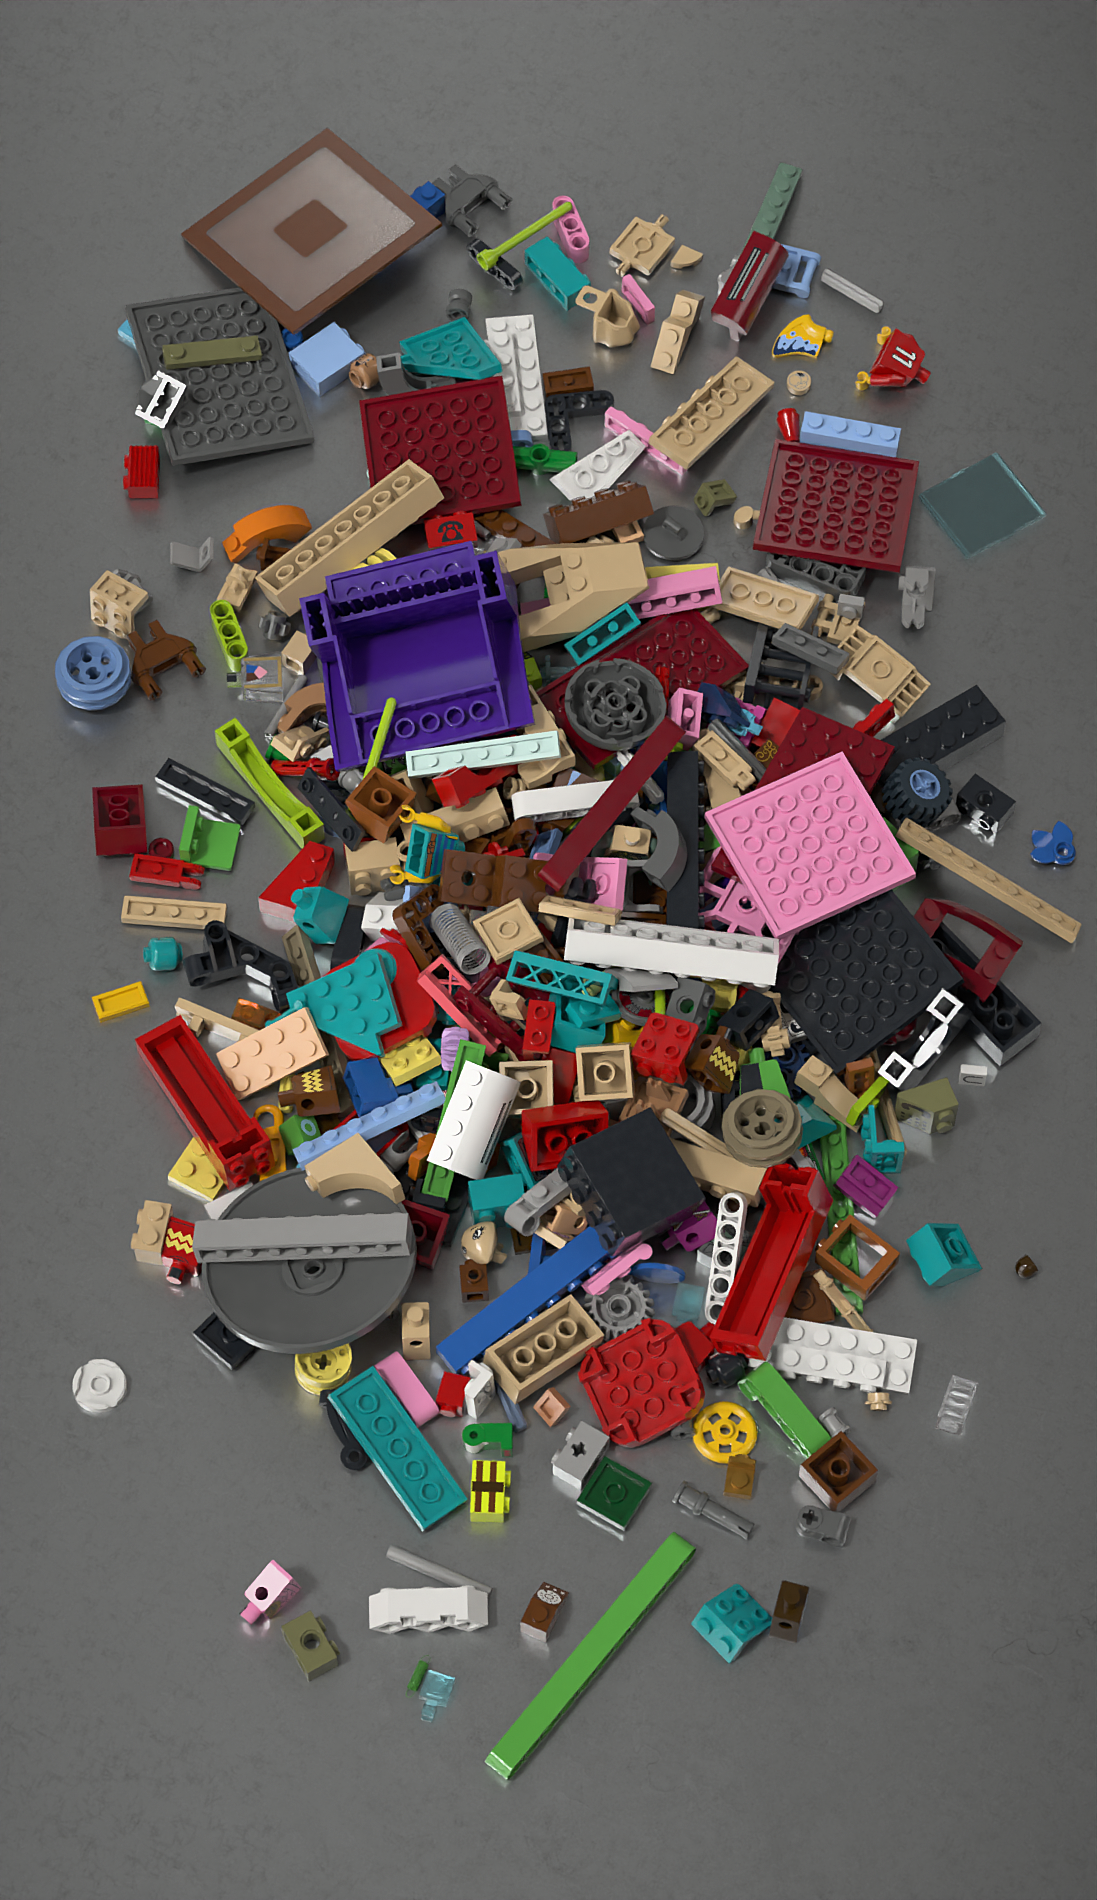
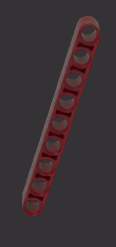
M666 715L537 876L558 892L686 731Z

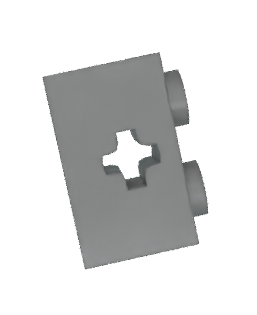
M581 1421L577 1428L572 1427L565 1439L567 1444L563 1450L558 1449L551 1461L553 1464V1475L582 1490L607 1451L610 1437Z

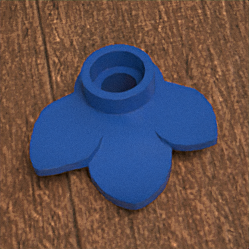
M1061 821L1055 824L1052 833L1033 830L1032 842L1036 849L1030 853V856L1043 864L1052 862L1060 865L1070 864L1076 855L1075 847L1072 845V831ZM1065 852L1067 855L1063 856L1058 853Z

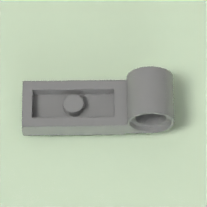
M558 1168L523 1194L521 1198L506 1210L505 1222L522 1235L530 1236L535 1233L540 1225V1216L572 1192L567 1182L560 1178Z

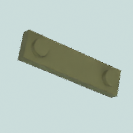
M258 336L162 345L166 370L262 359Z

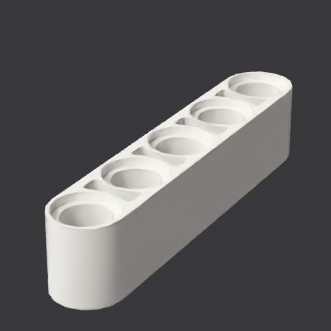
M614 780L514 793L511 799L515 821L521 818H531L534 822L585 816ZM638 792L623 811H626V808L629 807L635 809L637 806H640Z
M731 1192L724 1195L719 1204L705 1306V1316L713 1324L718 1319L713 1314V1307L715 1304L724 1305L739 1270L747 1212L746 1197L739 1192ZM730 1197L736 1198L740 1203V1208L737 1212L731 1211L727 1206ZM726 1224H731L735 1227L736 1235L734 1238L730 1239L725 1236L724 1227ZM722 1251H728L732 1255L733 1260L730 1265H725L721 1262L720 1254ZM722 1277L728 1281L729 1288L726 1292H722L717 1288L716 1282L718 1278Z

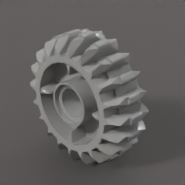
M632 1276L628 1281H623L624 1277L611 1281L609 1283L610 1288L601 1295L595 1294L593 1296L586 1294L584 1297L586 1303L582 1305V1308L604 1333L603 1343H607L610 1339L613 1340L641 1325L640 1320L655 1316V1309L651 1308L654 1306V1300L649 1298L650 1291L648 1289L642 1290V1282L633 1285L634 1278ZM622 1307L625 1312L616 1314L612 1309Z

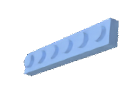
M437 1081L426 1084L413 1093L400 1096L394 1102L375 1108L372 1112L360 1118L352 1119L335 1130H329L314 1140L302 1143L299 1147L293 1149V1152L303 1171L305 1170V1165L356 1133H359L366 1141L444 1104L445 1096Z

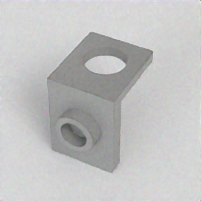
M209 537L200 548L177 542L170 544L171 565L201 572L213 559L212 537Z

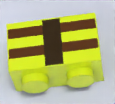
M472 1460L471 1522L504 1523V1513H509L510 1497H505V1487H510L511 1471H506L505 1461Z

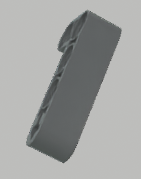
M767 552L766 567L769 566L778 579L818 594L821 597H824L825 594H831L834 597L833 602L836 603L839 601L840 594L856 596L865 580L866 567L843 564L841 569H837L814 559Z

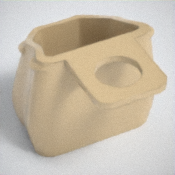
M584 286L576 298L577 305L595 312L593 322V340L595 343H603L612 348L628 345L632 342L633 336L639 330L640 325L632 310L631 303L623 299L617 290L609 289L605 293L590 286ZM587 293H593L597 296V301L589 304L583 300V297Z

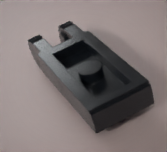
M578 877L571 879V884L567 894L564 895V899L591 903V899L594 898L596 893V881L586 879L583 882L582 878ZM558 915L550 940L554 946H566L569 917Z

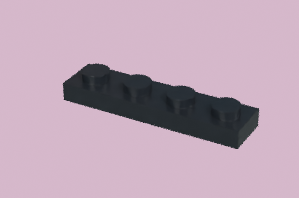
M170 758L167 759L155 776L156 782L241 826L255 808L254 801Z

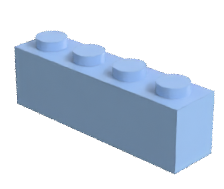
M805 411L800 443L897 457L901 428Z

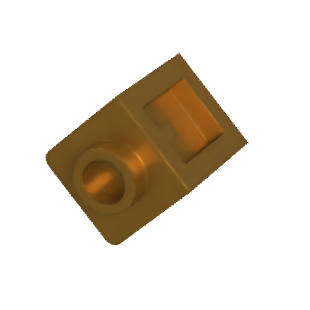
M744 1454L729 1456L723 1496L751 1500L756 1467L755 1459H751L750 1456Z

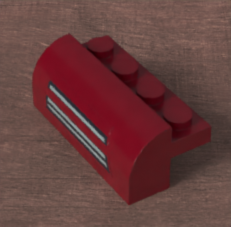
M753 231L711 309L712 321L728 327L730 338L738 342L742 335L748 334L789 257L788 251L780 243L756 231Z

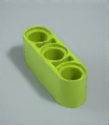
M222 599L216 600L210 606L211 621L228 667L236 672L246 669V664L249 665V661H244L243 659L249 658L246 641L230 602Z

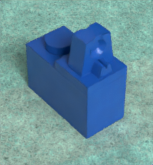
M378 1058L347 1063L343 1079L359 1118L372 1112L375 1108L394 1102L400 1096L414 1092L411 1084H400L396 1087L391 1077L387 1078L386 1070L384 1067H381Z

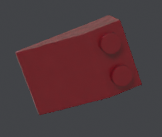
M143 784L92 787L96 856L147 852Z

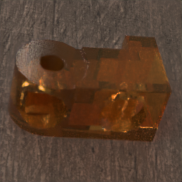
M238 998L231 1019L260 1031L265 1028L266 1021L274 1020L281 1014L259 1004Z

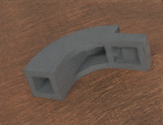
M400 352L376 356L379 380L388 395L456 384L455 377L440 375L424 378L410 374L403 366Z
M637 806L631 813L633 819L640 828L651 830L653 836L657 838L656 849L644 864L642 870L651 882L669 892L679 880L686 865L687 846L685 839L673 819L665 811L661 810L656 815L649 809L644 811Z

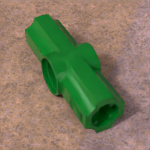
M535 444L532 447L513 446L516 468L529 469L535 475H545L548 472L560 473L575 464L578 458L577 452L550 450L544 444Z

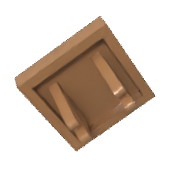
M638 1076L635 1083V1096L628 1098L618 1120L621 1122L651 1107L668 1137H670L673 1129L662 1123L660 1116L666 1108L680 1115L689 1096L688 1090L663 1083L660 1080L656 1081L652 1078Z

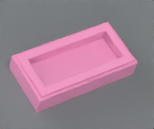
M630 274L622 277V293L647 325L654 322L655 306Z

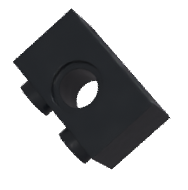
M976 773L957 793L956 805L960 813L970 816L983 829L990 830L995 834L1014 814L1016 805L1014 799ZM979 804H986L989 807H982Z
M749 989L717 1022V1026H725L733 1030L734 1033L730 1044L747 1051L780 1016L773 998Z

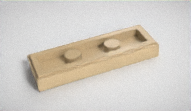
M549 895L539 903L538 911L615 926L620 921L622 914L621 909Z

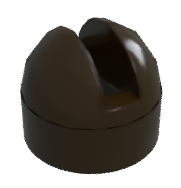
M1027 1254L1022 1256L1015 1265V1271L1022 1278L1031 1277L1038 1272L1036 1265Z

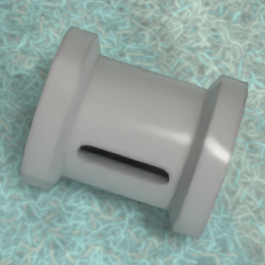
M834 1407L828 1409L817 1418V1421L826 1430L831 1439L840 1431L845 1435H848L851 1431L849 1425L845 1426L837 1416V1410Z

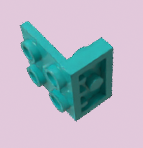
M868 1105L867 1114H863V1125H861V1140L865 1141L863 1159L881 1174L901 1173L905 1152L904 1142L885 1140L877 1143L874 1105Z

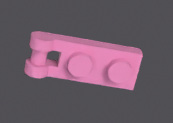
M639 1243L623 1251L581 1284L587 1294L593 1296L595 1294H603L610 1288L609 1283L616 1277L620 1279L631 1271L630 1266L636 1261L650 1258L652 1255L651 1246Z

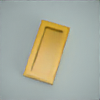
M141 981L92 997L100 1023L150 1007Z

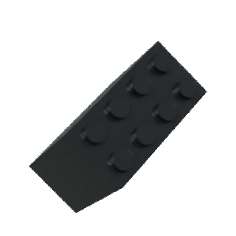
M651 1107L570 1146L557 1165L560 1178L569 1185L574 1201L581 1205L585 1212L587 1223L596 1230L602 1248L606 1251L608 1250L611 1257L692 1217L705 1200L704 1194Z

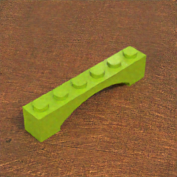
M233 718L216 729L217 747L301 849L309 841L319 843L324 840L325 831L322 821L309 806L306 807L281 782L251 740L249 733L240 722Z

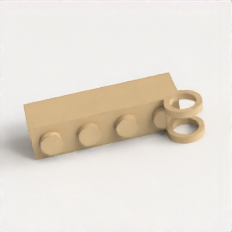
M496 787L487 790L481 796L469 798L470 803L461 808H455L454 805L428 813L438 816L451 827V832L457 834L459 840L463 841V843L510 825ZM415 820L400 824L405 841L398 845L396 853L398 858L403 861L402 868L404 872H407L405 871L407 855L401 853L405 847H409L412 824H417Z

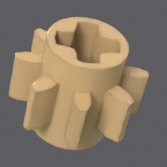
M779 1023L772 1024L767 1032L761 1036L764 1052L771 1051L772 1057L785 1055L784 1049L790 1048L787 1028L780 1029Z

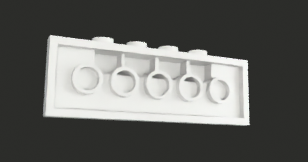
M533 315L486 318L487 340L483 341L502 366V372L492 377L503 376L511 431L527 430L531 432L533 441L548 440Z
M784 1318L767 1360L749 1358L748 1367L755 1368L763 1362H768L780 1373L782 1378L796 1379V1376L807 1377V1382L822 1384L823 1380L832 1381L833 1386L839 1388H849L850 1385L860 1386L861 1391L876 1393V1390L880 1389L909 1394L917 1340Z

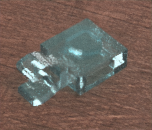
M428 1670L419 1695V1699L425 1701L421 1711V1720L432 1723L437 1706H447L455 1678Z

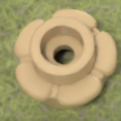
M868 1393V1401L865 1402L872 1411L887 1410V1405L892 1404V1401H889V1393Z

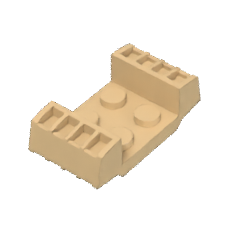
M858 625L837 647L850 653L847 664L837 675L831 674L837 680H840L844 674L847 675L880 703L886 698L892 702L895 710V717L891 720L892 723L901 719L931 685L917 671L914 665L879 637L871 635Z

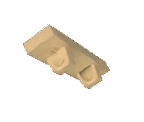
M180 997L175 1005L176 1015H181L185 1021L190 1022L188 1027L197 1038L202 1030L206 1029L239 1042L259 1031Z

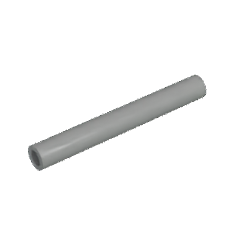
M391 1545L387 1552V1558L453 1587L475 1586L476 1590L487 1593V1601L492 1593L493 1588L397 1546Z

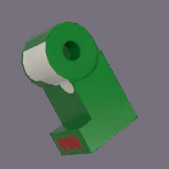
M512 1423L469 1424L464 1428L462 1432L463 1446L469 1453L477 1454L483 1450H501L502 1457H513Z

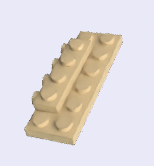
M736 356L716 376H710L705 386L701 390L697 389L687 403L683 402L672 417L668 416L664 420L662 426L650 436L649 444L687 470L773 389L775 382Z

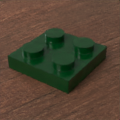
M604 1456L577 1499V1505L624 1531L651 1489L652 1482Z

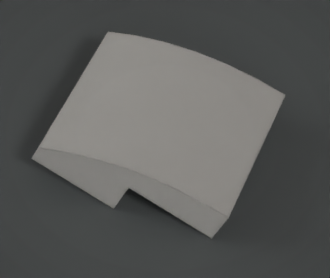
M622 967L605 968V973L612 974L619 980V991L640 992L678 988V982L668 972L652 974L644 969L626 971Z

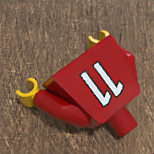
M884 326L881 329V334H877V342L882 345V348L869 372L872 375L868 377L866 372L860 371L857 374V378L864 381H856L855 385L858 390H866L870 384L871 386L905 387L913 378L924 384L931 374L930 371L920 366L925 352L920 348L912 334L903 333L897 328L891 333V329L888 326Z

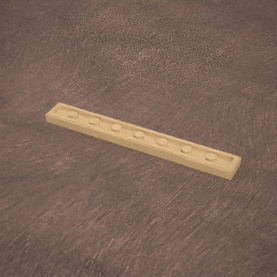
M904 819L895 837L1071 944L1073 943L1081 928V923L910 819Z

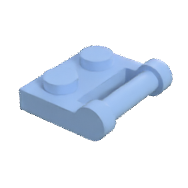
M781 244L788 251L789 257L772 288L794 293L800 298H808L811 291L809 286L815 268L820 264L821 256L812 251ZM804 261L807 265L801 283L794 282L800 262Z

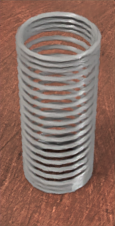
M443 904L435 909L430 916L429 924L461 971L469 975L483 971L490 962V951L476 934L460 909L454 904ZM446 910H450V911H447V912L443 913V914L437 919V917H438L442 912H444V911H446ZM450 915H455V916L449 917L448 919H446V920L441 924V922H442L445 918H447L448 916H450ZM455 921L454 923L450 924V925L445 929V927H446L449 923ZM475 949H477L472 955L464 958L465 956L471 954ZM478 952V954H477L475 957H473L472 959L466 960V959H468V958H471L472 956H474V955ZM477 956H479L475 961L471 963H466L474 960ZM482 957V959H481L478 963H476V964H474V965H472V966H465V965H471V964L477 962V961ZM483 961V963L480 964L479 966H477V967H475V968H472V967L478 965L480 962Z

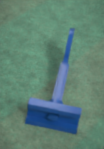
M533 1233L528 1274L551 1257L546 1255V1240ZM660 1263L637 1264L630 1267L631 1271L627 1274L634 1275L641 1280L663 1284L683 1282L686 1276L684 1270Z

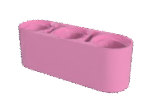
M558 196L553 200L552 211L565 202H571L573 207L569 212L555 220L554 225L568 258H571L574 263H583L589 258V237L573 200L568 196Z
M397 1351L374 1365L379 1375L417 1428L440 1414L432 1397Z

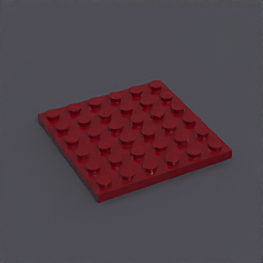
M503 376L359 400L370 489L409 459L433 477L444 496V499L438 502L434 508L425 512L415 523L410 525L424 523V520H429L428 518L434 515L447 517L453 516V513L458 511L478 514L522 506Z
M775 439L753 542V550L900 573L919 461Z

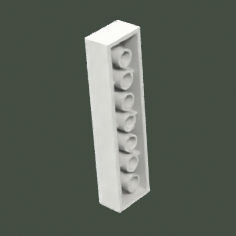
M569 917L564 960H569L570 963L576 965H583L585 962L595 963L596 966L601 968L619 966L626 971L644 969L652 974L669 972L682 978L693 975L701 976V979L707 981H714L718 978L726 979L729 983L733 984L751 982L758 987H768L769 985H775L779 958V939L629 920H620L615 926Z

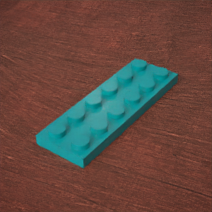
M374 1366L328 1395L329 1401L421 1531H424L468 1500Z

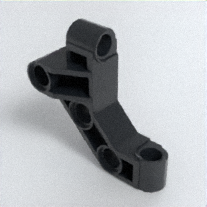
M212 920L205 926L203 953L188 956L182 961L191 987H199L207 983L242 974H247L270 987L273 1004L277 1012L290 1009L286 993L299 988L288 961L229 931L226 925L218 920ZM250 954L253 956V959L246 961L241 956ZM283 971L286 975L278 978L273 973Z

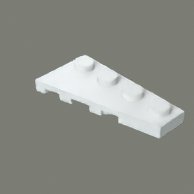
M628 430L549 480L570 501L581 496L586 498L595 496V491L609 488L646 446Z

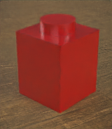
M444 1371L436 1397V1405L442 1415L447 1417L463 1416L466 1406L464 1390L470 1381V1377Z

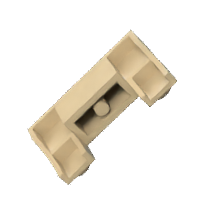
M529 685L536 725L516 729V732L521 736L557 730L561 750V758L527 762L518 765L520 776L528 789L552 781V774L575 766V755L566 742L564 731L556 726L553 713L550 710H546L533 687Z

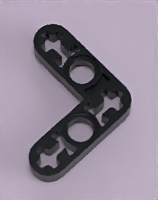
M607 390L556 394L546 398L544 408L550 450H559L558 440L562 439L564 450L560 451L572 452L568 418L605 415L610 406L614 408L613 394ZM591 400H593V407H590ZM600 400H605L606 405H602ZM576 401H582L586 404V406L584 408L577 409L573 406V403ZM552 405H557L558 415H554ZM556 423H560L565 428L562 431H555L551 427Z

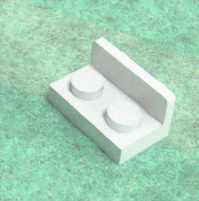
M471 1360L468 1364L470 1381L467 1383L464 1392L467 1412L477 1420L496 1396L493 1371L482 1362L478 1364Z

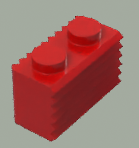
M129 446V455H124V468L128 469V475L123 476L124 490H128L129 498H159V446Z

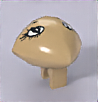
M491 1221L480 1222L464 1231L461 1238V1249L467 1260L472 1259L479 1264H487L490 1261L502 1264L507 1258L506 1253L500 1252L504 1246L497 1242L498 1236L495 1223Z

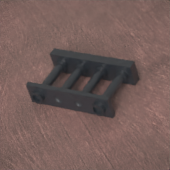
M759 623L746 676L743 702L753 704L754 695H759L762 692L799 699L798 709L801 710L804 702L809 703L812 688H808L812 663L787 651L770 649L766 643L771 644L772 637L776 632H773L769 625ZM814 626L812 636L822 640V637H818L819 626ZM767 658L805 664L806 666L803 672L767 666L762 660L767 661ZM766 675L801 681L802 685L801 689L763 683L758 677Z
M307 767L297 788L351 852L356 851L362 838H374L366 833L353 814L345 808L347 806L345 801L351 793L341 787L338 780H321L311 767ZM331 790H338L343 796H335ZM400 825L389 837H396L397 847L404 838Z

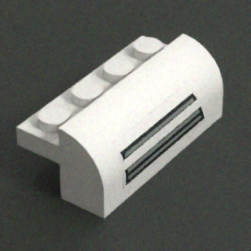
M466 1061L427 1161L475 1180L483 1179L521 1082Z

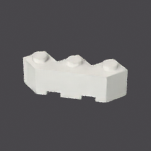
M471 1585L456 1588H384L380 1590V1593L369 1596V1629L388 1634L406 1628L430 1633L448 1626L469 1632L488 1625L487 1593L476 1590V1587Z

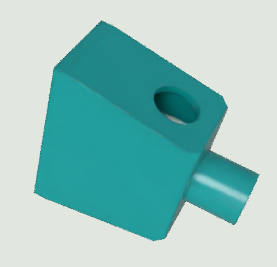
M320 886L305 887L303 890L297 889L291 896V901L297 905L293 916L294 922L314 943H336L349 899Z

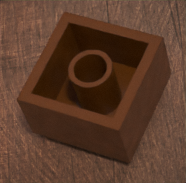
M842 1431L801 1463L799 1477L831 1511L840 1512L874 1484L878 1474V1469Z

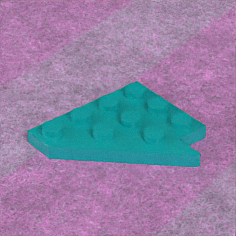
M465 317L399 341L400 349L404 353L401 356L402 363L408 372L477 380L490 378L502 372L499 360Z
M379 953L370 955L286 993L290 1008L298 1000L305 1002L318 1029L380 1057H385L380 1036L403 1026L382 955Z

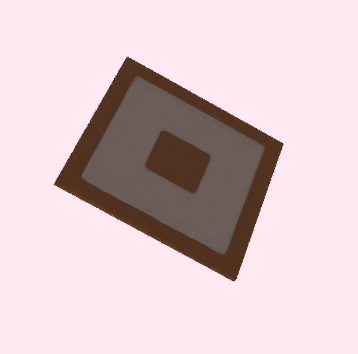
M326 128L181 233V236L289 332L295 335L442 227V223L330 129Z

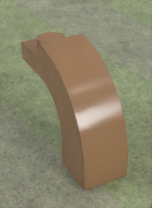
M316 683L304 687L287 699L284 704L288 714H284L279 720L277 727L279 734L303 725L310 717L316 715L319 710L327 713L324 683Z

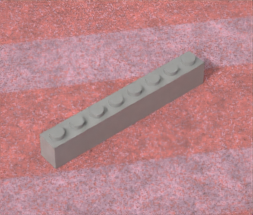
M400 1212L391 1214L367 1213L364 1215L340 1214L338 1216L313 1215L311 1217L286 1216L284 1218L260 1217L258 1219L233 1218L231 1220L207 1219L195 1221L192 1249L198 1263L410 1256L413 1228L408 1213Z

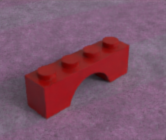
M514 734L500 738L514 737L516 735ZM520 764L480 769L477 774L471 772L464 765L448 769L433 778L432 781L444 807L455 805V808H461L470 803L469 798L485 794L487 792L485 788L488 786L494 787L502 783L504 776L509 777L518 773V765Z

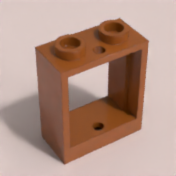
M849 1215L844 1221L840 1219L834 1225L831 1231L832 1235L828 1239L823 1238L815 1247V1263L865 1301L898 1264L900 1252L852 1215ZM849 1230L883 1256L863 1279L859 1278L829 1254Z

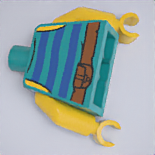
M402 805L403 809L410 810V815L408 817L398 815L405 823L415 820L417 824H412L405 871L407 872H403L399 865H392L390 871L400 874L398 876H390V880L394 884H401L404 879L411 883H432L441 876L444 849L465 851V845L463 841L459 840L457 834L451 832V827L440 817L424 812L418 814L415 813L411 806Z

